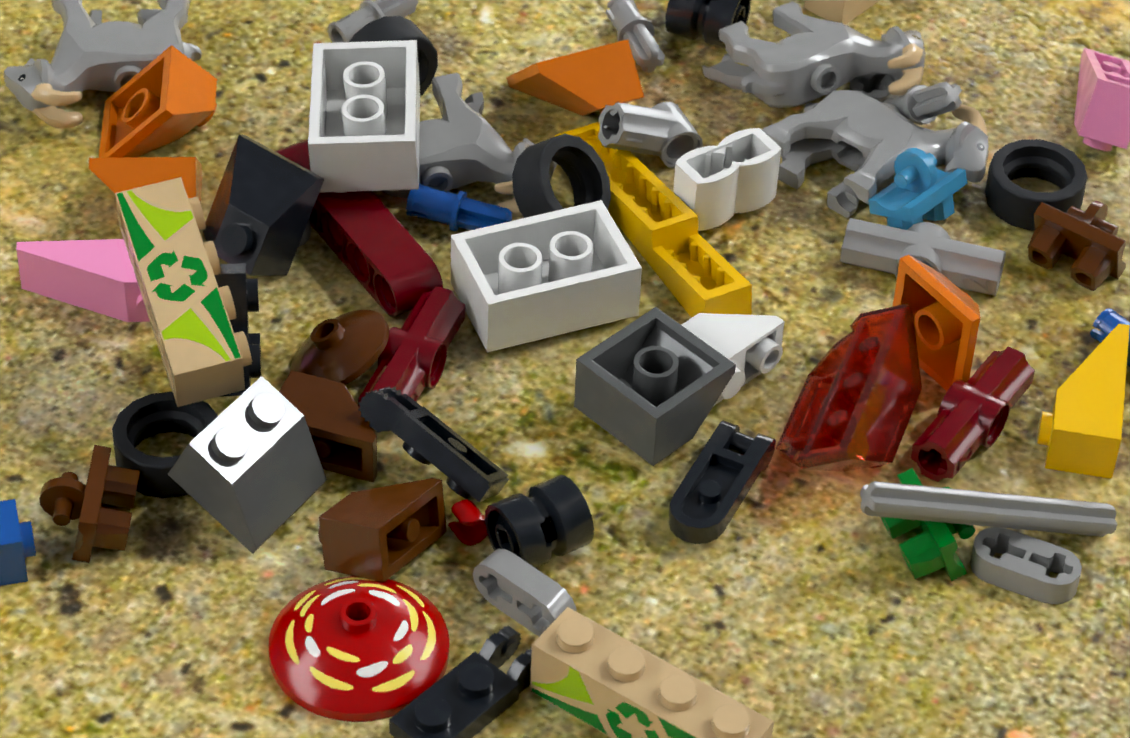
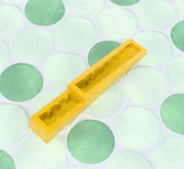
M599 121L554 135L555 137L569 134L580 137L597 152L605 165L610 180L611 200L608 212L691 318L698 313L752 315V284L698 234V215L630 151L604 147L598 138L600 130Z

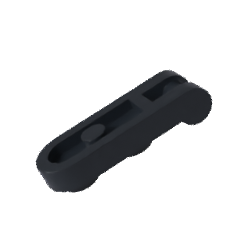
M724 420L721 421L671 499L668 522L670 530L674 535L685 542L694 544L709 543L718 539L724 533L760 472L766 470L775 451L776 440L760 433L754 438L741 433L738 425Z

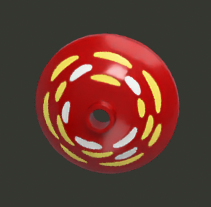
M345 576L316 584L304 590L286 604L275 619L270 631L268 643L269 663L272 674L281 690L304 709L339 721H375L396 715L444 676L449 661L450 639L445 620L439 610L427 597L417 590L391 579L380 582L357 576Z

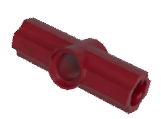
M435 286L432 291L423 292L402 328H390L387 345L378 358V367L358 398V403L362 401L361 397L366 396L365 393L374 390L379 391V389L388 386L390 388L396 387L397 390H401L402 394H407L416 402L425 387L429 389L435 388L445 367L448 347L465 320V304L456 298L452 290Z
M1007 347L1003 351H993L967 382L959 379L951 385L941 402L937 417L915 441L912 447L911 459L916 462L922 475L936 482L943 478L953 479L980 445L989 448L996 442L1007 422L1010 409L1033 382L1035 370L1028 364L1024 353L1011 347Z

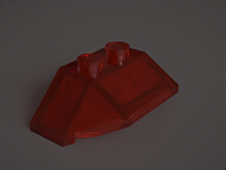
M908 303L861 313L850 325L852 332L835 343L809 373L776 446L781 457L801 469L840 472L867 467L878 468L885 464L893 463L922 390L913 312Z

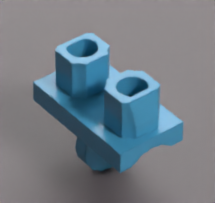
M909 148L899 154L895 160L894 170L896 175L894 176V182L868 199L870 213L886 217L887 226L908 230L913 224L923 222V219L931 221L945 220L955 213L953 194L967 185L966 170L956 169L953 172H944L936 168L937 159L933 154L925 153L918 148Z

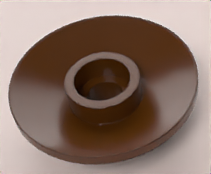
M355 310L337 316L334 319H327L313 329L311 335L297 350L291 363L290 372L293 370L347 385L366 372L384 351L389 339L388 323L381 314L373 310Z

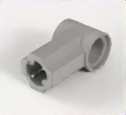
M617 102L613 106L606 105L598 118L600 124L598 138L604 147L656 155L670 168H675L676 161L687 152L703 147L702 138L680 107L673 102H662L652 108Z

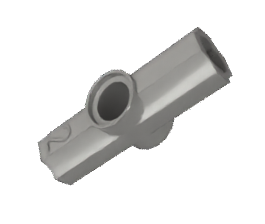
M850 218L841 248L840 261L846 264L892 273L897 278L900 258L909 254L946 276L958 288L996 296L1006 253L1002 250L951 240L947 231L939 225L930 222L916 223L908 228V230Z

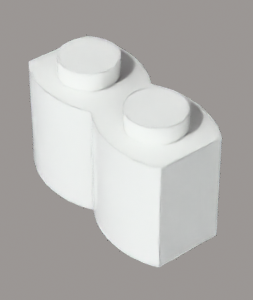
M751 128L727 136L718 146H705L689 151L676 161L673 193L698 215V231L718 227L727 222L734 213H745L760 209L775 198L781 147L760 128Z

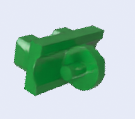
M913 468L897 475L900 484L923 486ZM881 517L892 539L919 526L923 533L898 544L914 579L942 568L945 569L951 581L967 574L965 566L956 553L958 545L952 534L958 533L961 539L970 538L975 533L973 525Z

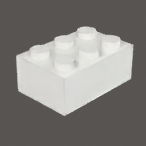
M417 40L313 43L308 149L311 172L324 178L319 193L419 189L420 80Z
M602 200L451 235V285L459 300L465 304V311L487 353L639 316L642 267Z

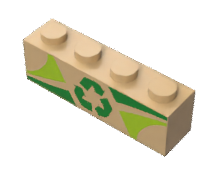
M181 177L115 193L119 227L177 407L245 390L243 367L252 365L251 353L244 331L234 333L230 320L236 319L231 291L228 285L218 287L215 275L221 273V268L214 242L208 241L203 243L200 230H205L206 225L199 198L193 197L188 199Z
M569 607L532 644L530 692L610 738H772L774 721Z

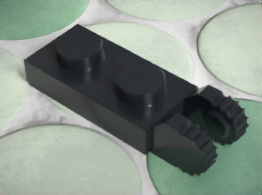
M388 386L379 389V391L374 390L365 393L366 396L361 397L362 401L358 403L360 405L358 411H361L360 417H364L365 422L369 421L370 426L377 432L392 431L404 441L403 448L411 457L426 465L433 464L448 477L446 483L461 497L468 500L476 499L478 502L498 495L508 482L507 473L429 410L420 406L407 394H402L401 390H397L396 387L390 388Z
M504 626L502 629H499L497 633H494L486 640L479 653L473 652L389 719V733L395 738L474 737L518 701L519 694L530 686L532 647L529 650L527 649L524 654L519 655L505 674L499 667L514 655L520 644L521 634L510 626Z

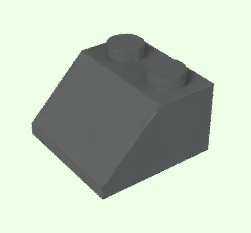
M655 307L576 359L574 407L654 466L693 439L734 375L736 364Z
M262 376L187 445L168 473L178 485L252 554L327 480L304 415Z

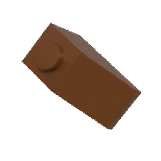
M291 370L279 392L304 415L323 470L374 483L377 477V435L369 422H365L364 417H360L361 411H358L360 408L345 384Z
M429 478L351 492L319 516L318 535L322 544L325 570L380 582L388 580L447 532L442 480Z

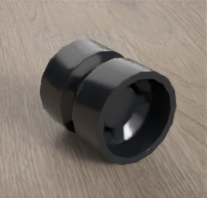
M669 0L665 20L666 31L693 40L702 34L704 42L725 49L726 45L719 39V30L740 21L747 25L751 0Z
M557 475L530 487L527 496L517 493L489 505L485 510V526L493 550L506 549L535 568L548 563L552 553L556 556H564L590 544L594 538V525L588 504L580 489L565 475Z

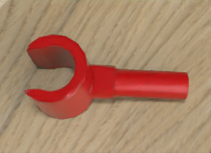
M466 499L455 503L451 511L459 521L450 522L448 526L465 545L474 546L480 543L487 536L485 515L481 513L472 500Z

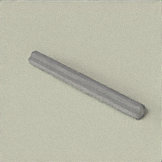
M878 481L864 485L860 492L862 499L860 508L867 516L1100 537L1114 533L1117 528L1115 520L1117 511L1108 503Z

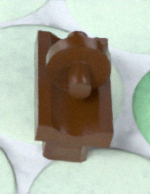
M1095 200L1086 211L1070 206L1067 213L1041 202L1034 213L1035 231L1028 245V259L1045 269H1052L1062 254L1075 259L1070 268L1071 278L1077 284L1094 291L1108 276L1119 279L1125 270L1126 263L1122 261L1126 241L1116 236L1119 229L1118 226L1105 221L1108 207L1102 202Z
M94 445L86 485L79 481L75 473L65 472L61 477L47 481L41 489L40 506L47 514L53 517V522L56 525L66 526L70 523V520L79 519L72 560L90 563L93 546L125 551L132 513L100 506L102 503L133 509L140 471L108 465L111 454L110 447Z

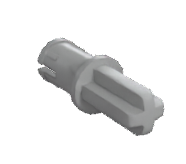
M364 0L358 10L328 25L330 40L332 43L349 42L355 33L372 21L385 16L406 17L415 12L418 0Z
M611 0L607 4L610 10H606V15L617 30V41L628 39L636 63L641 66L644 72H653L655 67L663 65L665 56L653 37L654 27L651 21L641 16L634 0Z
M946 81L929 87L916 85L910 88L905 95L889 98L883 104L891 103L899 109L904 117L913 123L926 125L934 121L937 115L959 108L962 103L959 94L962 90L958 84L950 85Z

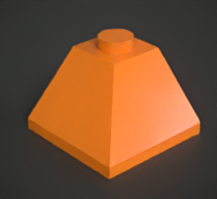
M628 39L541 61L506 77L510 88L582 116L600 112L601 115L606 105L613 106L617 102L629 104L644 97Z
M171 45L105 101L99 158L139 157L181 139L195 126L201 127L212 118L217 107L215 102L217 78Z
M196 157L89 158V169L114 193L181 177L188 199L198 197L201 204L202 165Z
M908 254L900 258L888 339L942 388L948 391L956 380L960 379L967 382L970 378L981 318L979 305L946 276Z

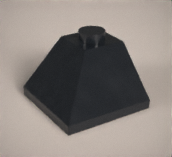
M238 135L205 222L206 229L202 230L206 242L213 241L218 257L229 264L246 263V273L250 276L287 275L324 178L248 136Z

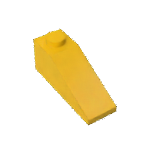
M1118 324L1057 389L1053 411H1042L1037 444L1047 446L1045 469L1112 479L1122 440L1130 325Z

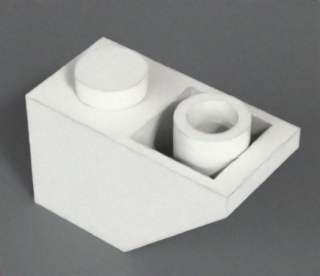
M698 313L682 324L687 330L736 364L734 375L714 406L723 399L727 400L735 396L742 386L761 373L770 372L781 359L784 321L777 316Z

